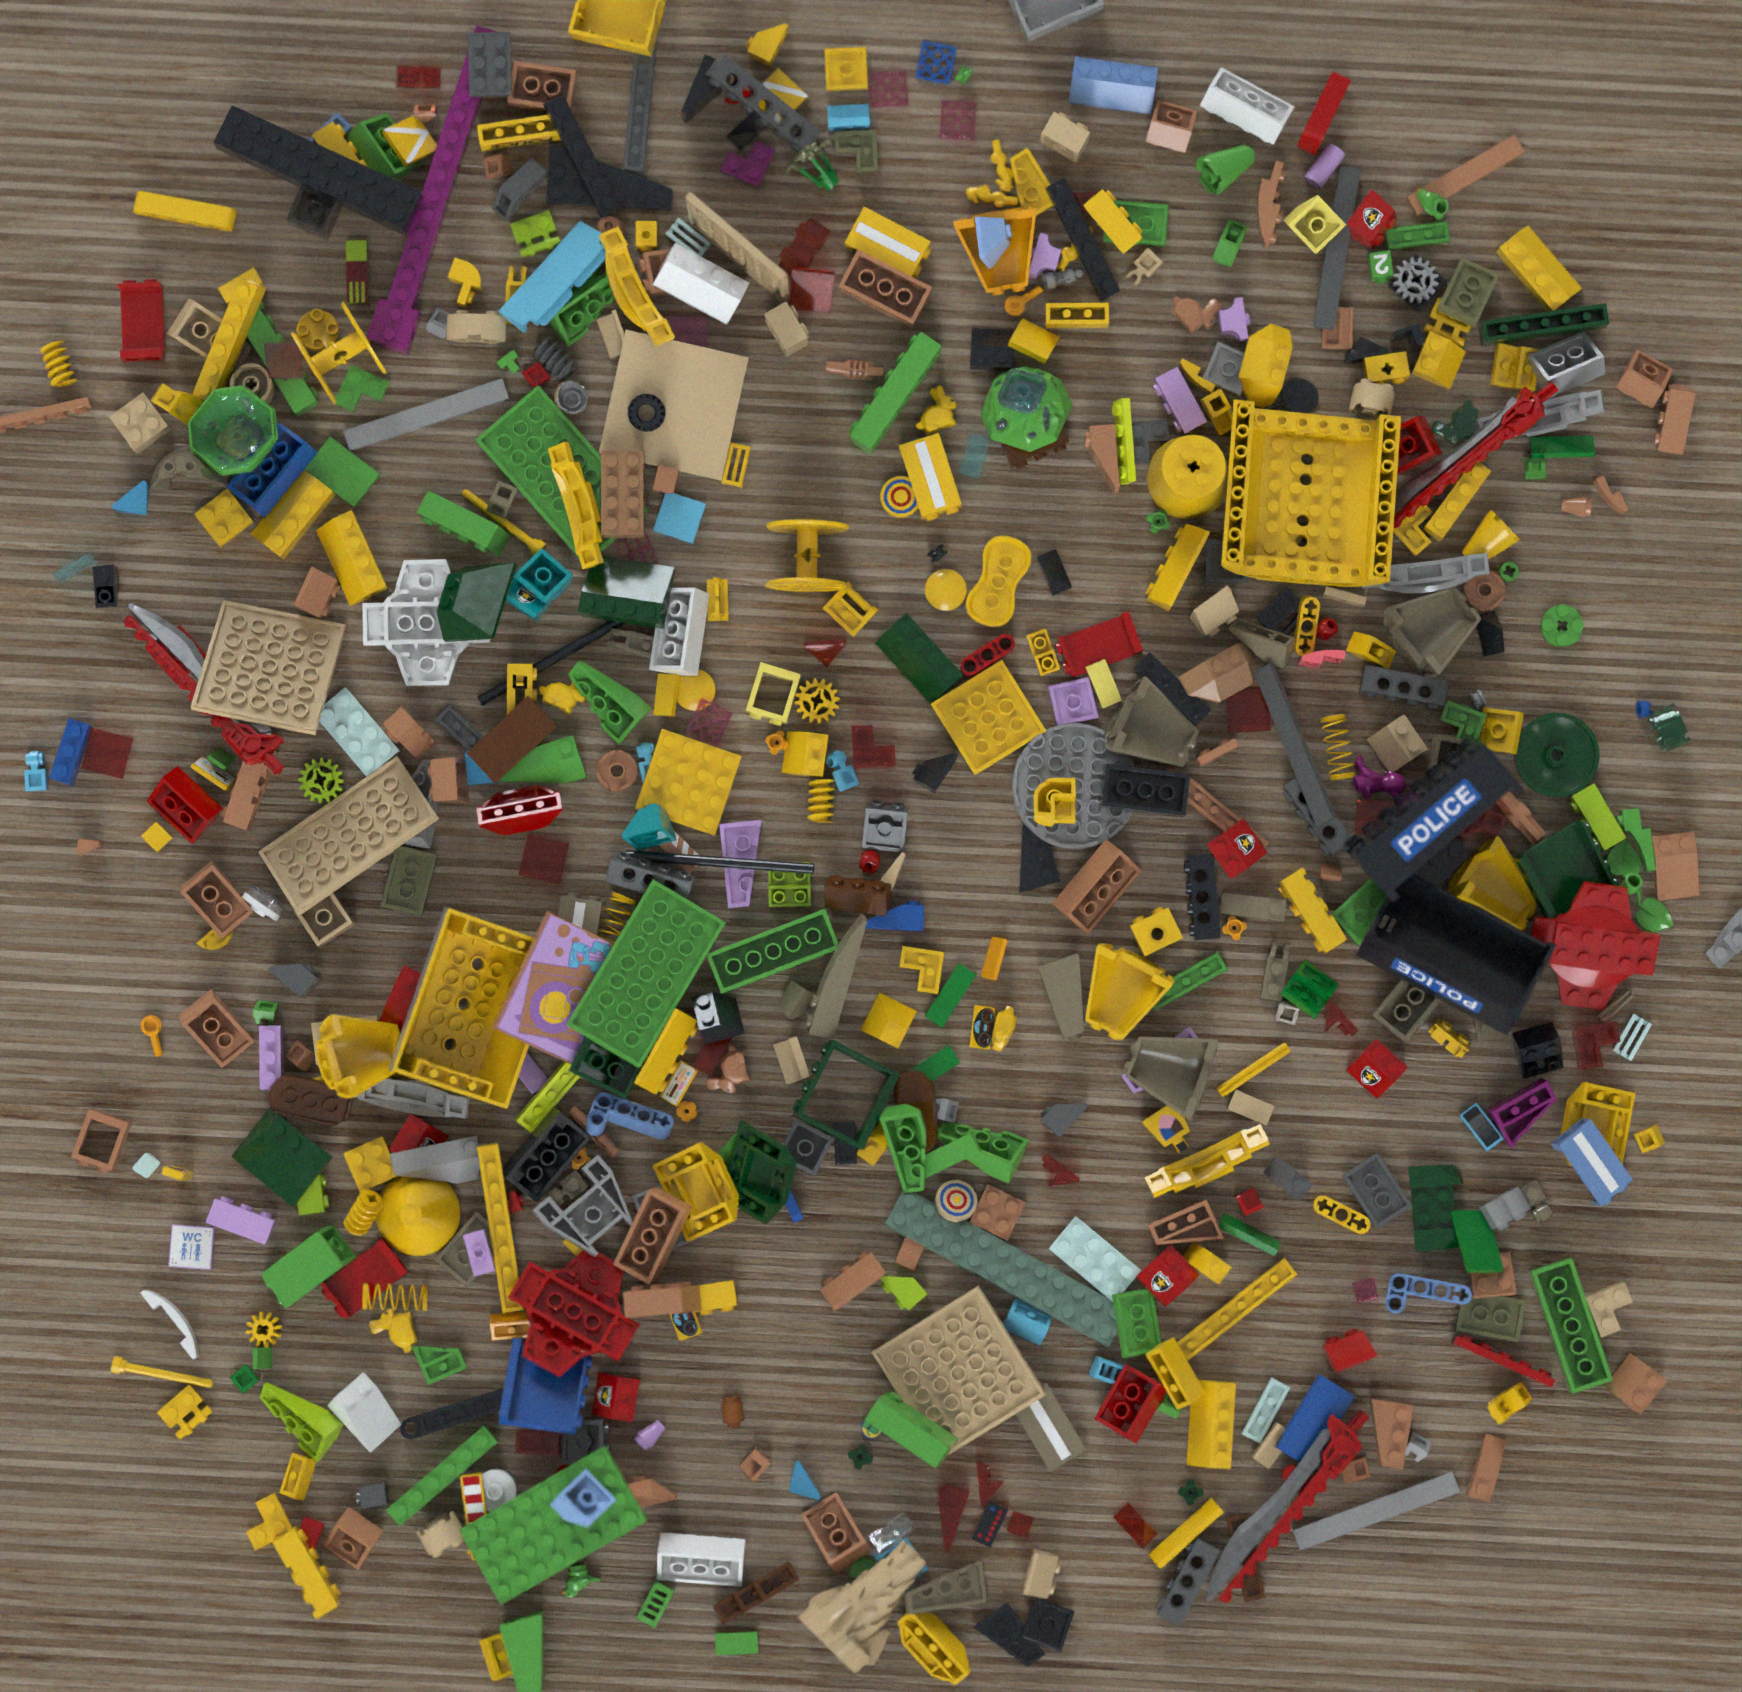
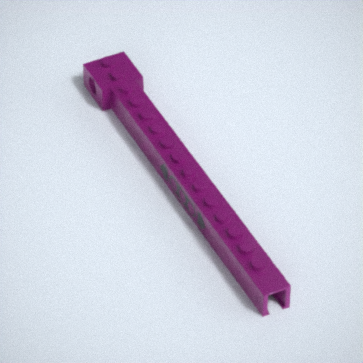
M476 25L474 33L497 32ZM468 52L422 191L424 200L412 222L387 301L378 300L366 337L371 344L406 355L410 353L421 319V314L415 310L483 100V97H470Z

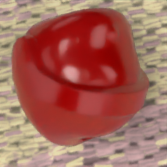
M1324 617L1318 621L1316 636L1320 639L1329 640L1338 632V625L1335 619Z
M872 850L862 852L859 861L861 871L868 875L875 873L879 869L881 862L879 854Z

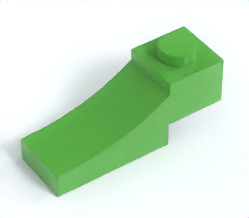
M1639 808L1619 811V815L1616 817L1617 823L1621 830L1626 832L1634 842L1641 857L1644 872L1656 870L1651 829H1642Z

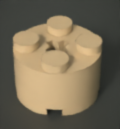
M247 363L240 366L231 376L230 387L244 385L267 404H270L275 394V383L269 372L262 366L255 363ZM252 382L257 385V387H254V390L248 387L252 386ZM244 397L243 401L252 409L250 399Z
M1361 379L1360 383L1355 384L1353 387L1349 412L1355 411L1356 417L1367 420H1376L1380 414L1391 415L1395 397L1393 386L1390 384L1379 385L1373 383L1370 379Z
M450 1511L449 1516L447 1513H444L426 1523L427 1528L424 1531L421 1528L416 1531L428 1555H432L434 1558L442 1555L445 1552L444 1549L450 1545L454 1548L464 1542L460 1529L463 1527L454 1511Z

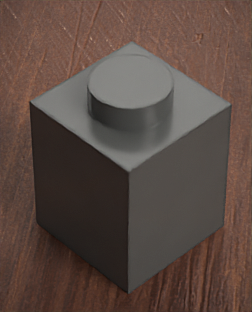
M386 1482L363 1485L358 1487L359 1491H356L357 1504H361L362 1509L387 1505L389 1503Z

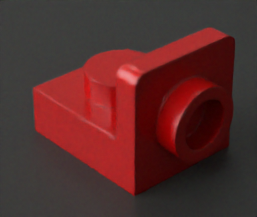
M512 1190L506 1193L509 1215L523 1210L522 1205L525 1202L521 1192L517 1193L516 1190Z

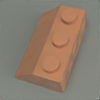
M866 1251L855 1258L857 1263L853 1266L847 1264L838 1271L840 1273L838 1277L833 1279L831 1276L821 1283L823 1287L820 1291L834 1311L886 1274V1271L872 1252L869 1254Z

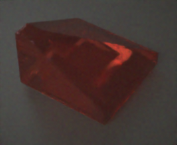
M1013 1511L1007 1532L1027 1539L1033 1517Z

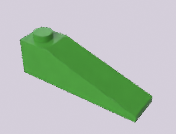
M607 272L585 281L580 287H572V297L549 321V325L566 346L569 347L589 331L588 327L593 320L601 316L600 312L607 304H611L615 299L609 285Z
M572 735L535 747L502 777L500 782L567 784L587 778L575 737Z
M943 1121L938 1128V1139L941 1142L949 1144L973 1132L982 1151L967 1158V1160L988 1175L1007 1183L1010 1182L1019 1167L1029 1142L1028 1139L1007 1131H1002V1134L990 1132L989 1128L976 1130L971 1129L969 1125Z

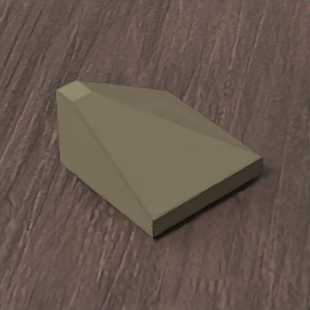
M1289 1000L1279 1001L1275 1021L1295 1025L1300 1009Z

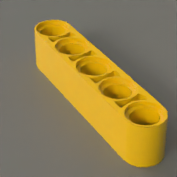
M137 191L133 209L134 213L143 216L232 232L234 229L237 210L230 207L145 191Z

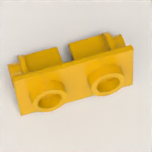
M707 579V593L710 594L707 620L729 621L728 579Z
M1438 1018L1435 1026L1432 1025L1428 1030L1430 1036L1441 1045L1447 1039L1449 1043L1445 1048L1455 1057L1459 1056L1462 1058L1466 1051L1468 1052L1471 1043H1469V1039L1464 1034H1458L1454 1031L1452 1025L1446 1020L1442 1021Z

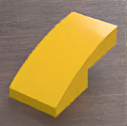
M1182 358L1179 367L1185 376L1197 388L1208 395L1211 394L1215 384L1198 376L1201 368Z

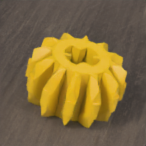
M263 1311L259 1312V1318L256 1315H252L251 1318L255 1323L247 1322L246 1324L252 1327V1330L246 1331V1334H253L249 1341L253 1342L257 1339V1347H260L263 1341L265 1348L269 1347V1341L272 1344H276L277 1341L273 1336L281 1337L282 1335L276 1332L277 1329L282 1328V1325L275 1326L279 1318L276 1317L271 1320V1312L265 1318ZM260 1325L268 1326L269 1329L266 1330L269 1331L268 1334L260 1333L259 1330L262 1329Z

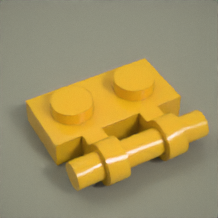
M1438 297L1429 316L1430 319L1436 321V324L1432 326L1427 323L1424 331L1438 334L1462 347L1465 339L1458 336L1459 332L1462 331L1468 334L1471 326L1438 311L1437 308L1441 302V298ZM1442 324L1454 328L1453 332L1449 333L1442 330Z
M189 1384L162 1407L157 1414L170 1429L176 1424L180 1426L181 1429L175 1435L181 1440L185 1435L189 1436L193 1432L192 1429L200 1422L204 1423L208 1419L207 1416L213 1411L208 1405L202 1410L198 1407L204 1399ZM192 1411L195 1416L189 1422H186L183 1418Z

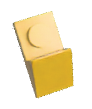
M881 1121L871 1133L864 1149L856 1153L872 1166L875 1165L889 1146Z

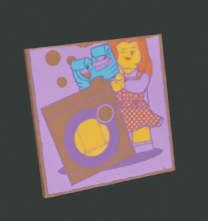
M546 912L492 1028L572 1065L585 1036L566 1026L614 943Z

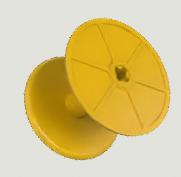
M343 301L341 302V307L355 328V331L336 343L331 341V346L311 357L297 334L291 332L294 341L334 405L337 403V400L322 375L342 363L346 365L348 359L368 349L383 374L387 373L372 349L370 342Z
M808 519L779 520L766 524L767 529L771 531L797 535V553L794 554V557L797 558L796 578L772 579L765 583V587L794 592H831L848 589V584L843 581L817 578L818 558L821 557L818 554V535L846 532L850 527L848 524Z

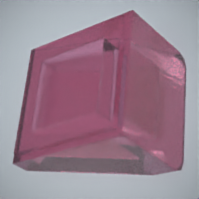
M1374 1277L1352 1282L1357 1303L1378 1298Z

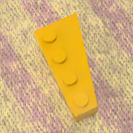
M1302 867L1279 882L1278 885L1280 887L1278 891L1283 899L1288 898L1291 905L1289 908L1294 916L1297 917L1299 915L1303 921L1301 926L1307 935L1310 933L1314 938L1312 943L1318 952L1322 951L1325 954L1346 941L1347 938L1332 915L1329 916L1327 913L1329 910L1325 902L1316 896L1317 891L1314 884L1309 879L1306 880L1304 878V875L1307 873Z
M295 1526L275 1538L273 1545L285 1566L292 1568L293 1571L290 1573L295 1584L303 1587V1598L307 1604L313 1605L315 1611L312 1614L315 1619H318L338 1606L341 1591L336 1583L332 1584L329 1580L330 1573L325 1565L321 1566L318 1562L319 1556L313 1547L309 1548L306 1543L308 1538L305 1532Z

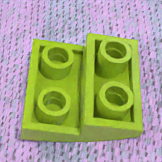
M768 871L769 907L811 906L810 874Z

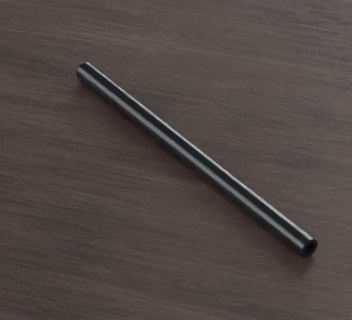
M608 621L533 664V668H537V674L610 633L611 629H617L625 623ZM516 675L513 676V688L516 687ZM507 680L477 697L482 706L507 692Z
M635 850L626 851L630 857L637 859L645 858L655 863L814 874L815 869L814 863Z

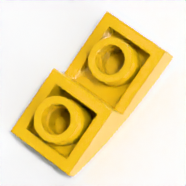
M1046 628L1027 634L1026 638L1040 676L1060 670Z

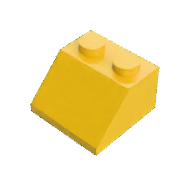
M1429 332L1411 374L1450 390L1466 351L1451 340Z
M787 731L786 742L789 743V748L784 750L781 773L823 779L829 735Z

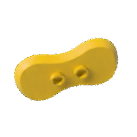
M1003 535L992 538L984 547L981 577L966 599L968 615L974 621L989 627H1001L1012 618L1015 610V590L1017 584L1031 565V551L1029 547L1021 540Z

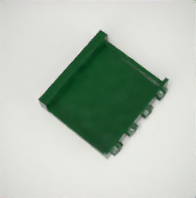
M1576 820L1513 857L1542 916L1545 918L1556 919L1560 914L1563 915L1568 912L1584 881L1620 886L1618 881L1614 877L1612 878L1609 872L1611 867L1600 854L1602 852L1601 847L1593 840L1591 836L1592 830L1586 822Z

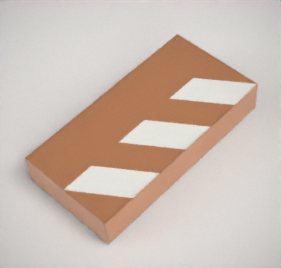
M676 832V841L659 845L666 853L699 855ZM678 864L691 874L698 867L696 865Z

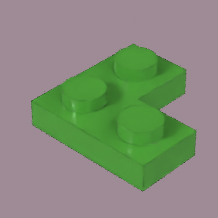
M351 365L336 396V405L354 412L362 394L381 402L390 383Z
M1447 700L1440 720L1460 727L1456 738L1474 737L1479 740L1488 714Z

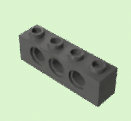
M1365 665L1359 692H1363V696L1369 698H1376V695L1383 696L1386 701L1397 702L1398 699L1405 701L1406 705L1417 706L1419 703L1426 705L1425 708L1438 710V707L1442 708L1445 704L1449 681ZM1379 679L1387 681L1388 688L1386 690L1378 687L1377 682ZM1400 683L1408 686L1409 691L1407 694L1399 692L1398 685ZM1421 687L1429 690L1428 698H1423L1419 695Z
M1297 777L1282 787L1284 789L1282 794L1289 803L1293 802L1296 806L1294 811L1301 820L1305 819L1309 826L1306 828L1313 837L1317 836L1320 840L1319 847L1324 854L1329 853L1332 856L1346 845L1345 841L1351 836L1337 816L1321 826H1316L1315 821L1311 818L1308 804H1303L1299 801L1298 796L1302 793ZM1325 827L1333 829L1334 835L1332 838H1326L1323 835Z
M615 852L613 854L605 882L645 893L652 882L646 875L651 874L655 877V881L689 900L695 876L691 875L688 871L673 870L668 865H657L650 863L645 858L637 859L630 857L625 852ZM626 868L633 869L635 874L628 873ZM671 880L676 886H670L666 881Z
M1198 1537L1187 1545L1185 1551L1188 1553L1184 1560H1179L1175 1569L1178 1571L1175 1578H1170L1165 1589L1168 1592L1165 1598L1161 1596L1156 1605L1159 1616L1180 1627L1220 1552L1219 1548ZM1194 1556L1202 1558V1564L1199 1567L1191 1566V1559ZM1185 1575L1192 1577V1583L1189 1586L1181 1584V1578ZM1175 1594H1180L1183 1598L1179 1605L1171 1603V1598Z

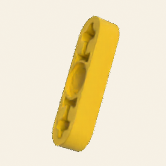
M1311 595L1302 597L1299 602L1294 636V651L1300 656L1312 653L1315 645L1320 602ZM1310 600L1314 604V607H1310L1309 614L1313 615V618L1303 616V614L1308 615V608L1305 607V604H1308ZM1306 620L1311 621V629L1307 632L1302 631V623ZM1300 634L1310 636V638H1305V644L1308 645V648H1304V652L1299 648V645L1304 643V638L1300 637Z
M1318 1196L1314 1199L1312 1204L1314 1211L1325 1218L1358 1234H1364L1370 1229V1220L1365 1215L1327 1196ZM1325 1199L1326 1205L1330 1207L1333 1206V1203L1336 1204V1207L1332 1210L1331 1217L1328 1216L1329 1210H1319L1318 1201L1322 1202ZM1343 1208L1347 1211L1348 1215L1344 1221H1339L1336 1218L1335 1214L1338 1209ZM1352 1213L1355 1214L1353 1219L1358 1221L1362 1218L1364 1219L1365 1229L1360 1228V1230H1357V1225L1353 1222L1350 1223V1226L1347 1225Z

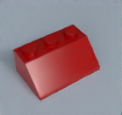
M178 766L161 778L147 800L191 844L195 843L213 824L223 810L216 801Z
M1125 1364L1094 1419L1137 1444L1167 1391L1159 1382Z

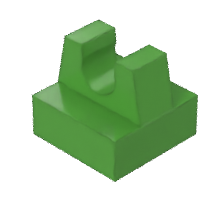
M514 350L496 362L500 369L507 366L512 374L520 369L514 362V359L518 357Z
M1530 457L1523 459L1524 480L1546 479L1545 458Z
M258 999L253 1010L255 1023L260 1024L263 1018L268 1019V1025L272 1026L278 1012L279 1003Z

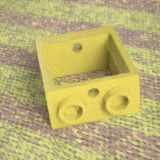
M760 662L746 708V712L750 713L749 717L761 720L762 717L770 719L769 723L781 726L782 723L787 725L801 674ZM763 674L793 683L783 716L753 707Z

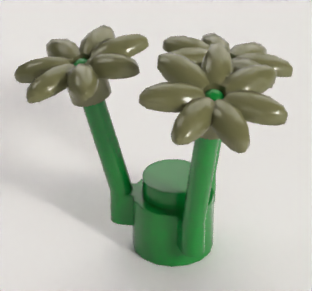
M824 141L820 145H817V142L811 145L806 144L805 150L798 151V154L789 163V166L785 169V175L787 176L790 170L793 169L814 182L819 189L822 187L826 191L832 189L839 180L835 176L837 173L825 155L824 147L831 143V141ZM816 151L818 156L822 157L827 169L822 168L815 159L813 152ZM806 159L811 160L820 171L817 176L819 180L801 168L797 161L801 160L804 163Z

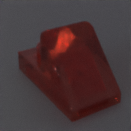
M1331 999L1325 1003L1324 1032L1336 1022L1339 1023L1337 1028L1345 1036L1349 1035L1352 1037L1359 1031Z
M1048 1153L1042 1157L1041 1160L1044 1162L1042 1166L1051 1173L1054 1170L1057 1172L1048 1186L1079 1182L1080 1179Z
M985 1460L976 1461L980 1504L985 1505L1004 1483V1480L987 1481V1478H991L990 1466L985 1465Z

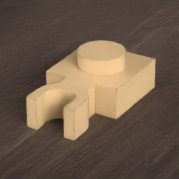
M1147 248L1134 262L1138 268L1130 271L1126 277L1129 279L1133 274H1136L1138 278L1133 284L1137 286L1144 274L1150 278L1163 262Z

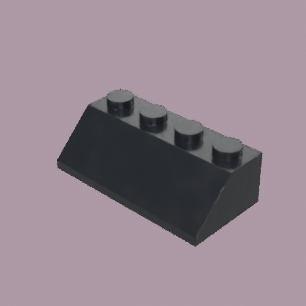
M554 1106L502 1168L503 1176L537 1203L589 1141L591 1136Z

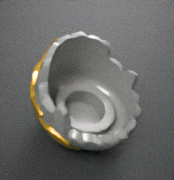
M572 380L564 381L556 388L554 400L557 407L563 413L569 415L578 414L586 408L588 402L587 391L578 382Z

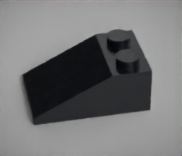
M704 55L682 108L681 114L685 123H688L723 91L722 88L719 87L718 89L708 82L709 78L705 75L716 60L708 55ZM728 74L726 78L728 84H730L731 81L730 74Z

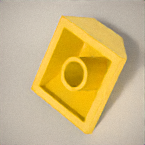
M879 992L860 1030L898 1049L917 1011Z

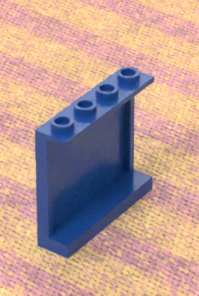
M513 1338L499 1414V1424L576 1435L577 1427L582 1425L583 1415L579 1413L580 1407H585L586 1395H583V1389L588 1388L589 1376L586 1375L587 1369H591L593 1356H584L559 1378L524 1358L523 1350L525 1345H522V1339Z

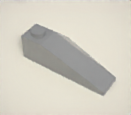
M477 1136L389 1154L393 1174L455 1184L477 1180L480 1166L477 1146H479Z

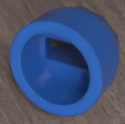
M1637 701V716L1639 718L1650 716L1653 710H1650L1649 707L1652 704L1649 701Z

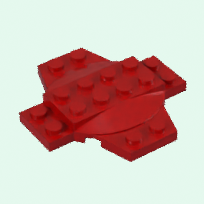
M1585 881L1571 903V908L1563 915L1560 914L1556 919L1534 916L1531 931L1532 937L1545 944L1549 941L1556 944L1548 962L1557 973L1561 1004L1604 1010L1619 982L1625 980L1630 975L1635 973L1653 976L1661 937L1659 933L1639 931L1631 921L1626 887Z
M582 1251L564 1269H554L549 1272L529 1262L508 1296L510 1301L526 1309L530 1323L523 1357L559 1378L584 1356L603 1353L619 1362L640 1327L639 1323L628 1317L625 1318V1315L621 1314L618 1298L624 1270L613 1265L614 1261L598 1251L596 1257Z

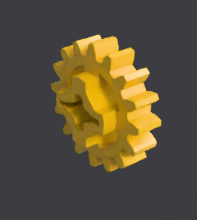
M814 678L813 684H810L807 680L805 688L799 686L802 692L801 694H795L799 701L794 703L800 706L797 713H804L802 716L803 720L809 717L811 724L814 719L817 720L818 724H821V719L824 718L828 722L829 715L835 717L833 709H839L835 702L840 701V697L834 696L838 690H831L832 683L825 685V679H822L821 683H817V679ZM817 688L816 692L812 694H806V692L810 689ZM825 690L830 694L831 701L825 698ZM820 693V699L823 703H819L814 710V702L811 700L816 699ZM803 701L810 705V713L804 708ZM824 708L828 709L824 714L817 715L818 711Z

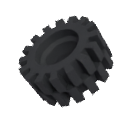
M642 394L632 399L628 406L627 415L633 427L643 432H649L661 426L666 412L665 406L658 397L652 394ZM647 404L654 408L655 415L650 421L640 419L638 411L641 406Z

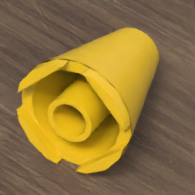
M1490 510L1462 553L1464 556L1487 553L1489 560L1516 544L1520 538Z

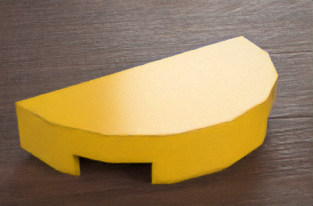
M212 928L196 944L208 950L221 949L232 939L234 929L221 939Z

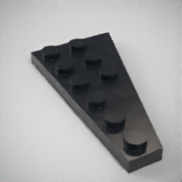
M550 141L546 204L595 207L565 147ZM597 160L621 209L672 211V188Z

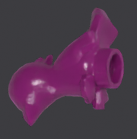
M1362 755L1357 757L1354 768L1358 771V776L1353 777V784L1357 793L1363 792L1365 800L1370 798L1371 793L1385 791L1394 798L1404 792L1406 780L1403 776L1391 770L1389 772L1384 771L1385 776H1381L1366 767Z

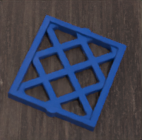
M923 41L916 78L950 84L957 47ZM927 46H936V49L930 52ZM925 48L928 54L923 57V52ZM947 48L951 51L945 55L941 49ZM939 51L943 57L936 61L933 54ZM951 54H953V55H952V60H951V63H950V61L948 60L947 57L950 56ZM931 57L934 63L927 66L924 60ZM945 59L948 66L942 69L939 62ZM921 62L925 66V69H923L922 71H920ZM936 65L940 71L933 74L930 68ZM950 68L949 75L947 77L944 71ZM928 71L931 77H924L921 74ZM942 73L945 80H939L936 77Z

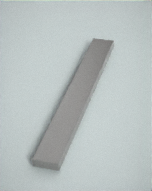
M502 378L344 430L343 432L351 452L509 400V396Z
M1449 1472L1292 1529L1299 1550H1303L1457 1494L1460 1491L1453 1472Z

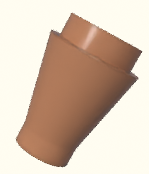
M1587 497L1563 499L1561 511L1584 518L1585 516H1591L1593 499H1587Z

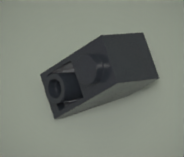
M113 564L92 566L96 609L118 607V568Z

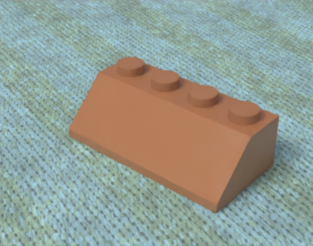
M1105 840L1054 900L1052 905L1088 935L1139 875L1141 870L1119 848Z

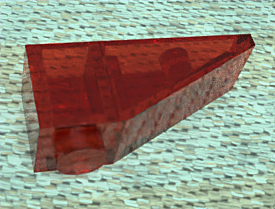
M733 1037L703 1045L692 1067L712 1077Z
M945 1483L944 1487H939L936 1496L939 1499V1512L946 1553L950 1552L970 1493L966 1489Z

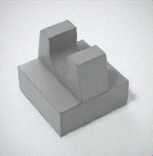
M944 1098L936 1099V1104L940 1105L937 1119L955 1123L959 1102Z
M1412 1432L1408 1438L1405 1455L1407 1456L1410 1452L1416 1454L1415 1461L1419 1462L1427 1456L1431 1442Z

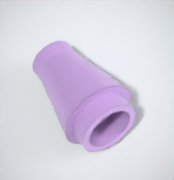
M656 1420L636 1433L637 1436L634 1440L644 1451L648 1448L651 1449L665 1430V1427Z

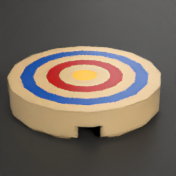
M950 1180L943 1183L935 1196V1204L939 1214L952 1222L969 1219L975 1212L978 1203L974 1189L966 1182L960 1180Z

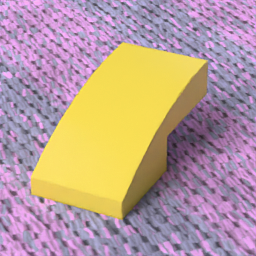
M1105 659L1085 667L1102 708L1122 701Z

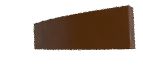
M788 1561L712 1605L721 1623L725 1624L800 1579Z

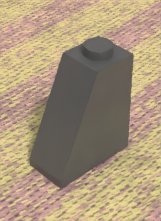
M532 158L526 162L499 188L492 210L508 222L544 181L547 173L544 167Z
M1278 1157L1263 1172L1295 1201H1300L1313 1186L1302 1174Z

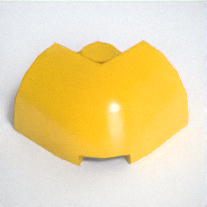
M1049 778L1036 788L1033 797L1034 821L1036 823L1053 827L1054 823L1075 824V778Z

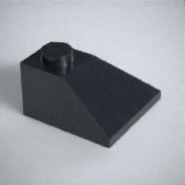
M951 753L925 760L923 764L918 763L912 772L915 775L913 780L932 793H935L957 760L958 755Z

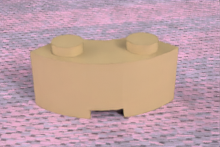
M457 310L456 314L447 315L446 340L460 343L478 342L488 344L505 342L506 318L498 316V312L486 311L485 314H468L466 310Z

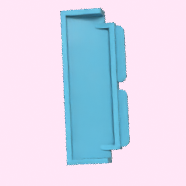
M579 221L499 310V314L524 334L527 331L526 324L529 321L536 326L539 324L542 326L547 325L572 297L571 288L573 286H582L605 260L606 251L599 239L601 232Z

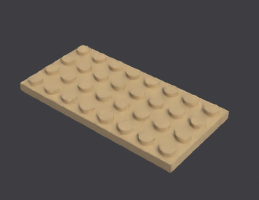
M396 756L258 851L294 910L300 916L439 820V818L399 757Z

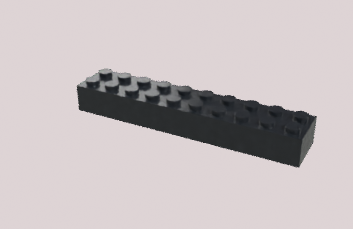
M233 105L214 140L217 150L405 236L424 200L422 192Z

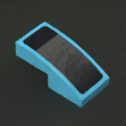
M1477 1103L1459 1115L1486 1152L1504 1140Z

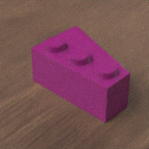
M1540 1078L1486 1109L1503 1137V1141L1512 1149L1518 1139L1524 1133L1526 1134L1530 1126L1550 1108L1557 1098L1548 1081Z

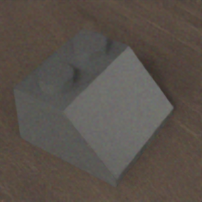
M302 964L270 966L268 969L294 993L305 999L322 980L318 976L320 972L309 964L307 966Z

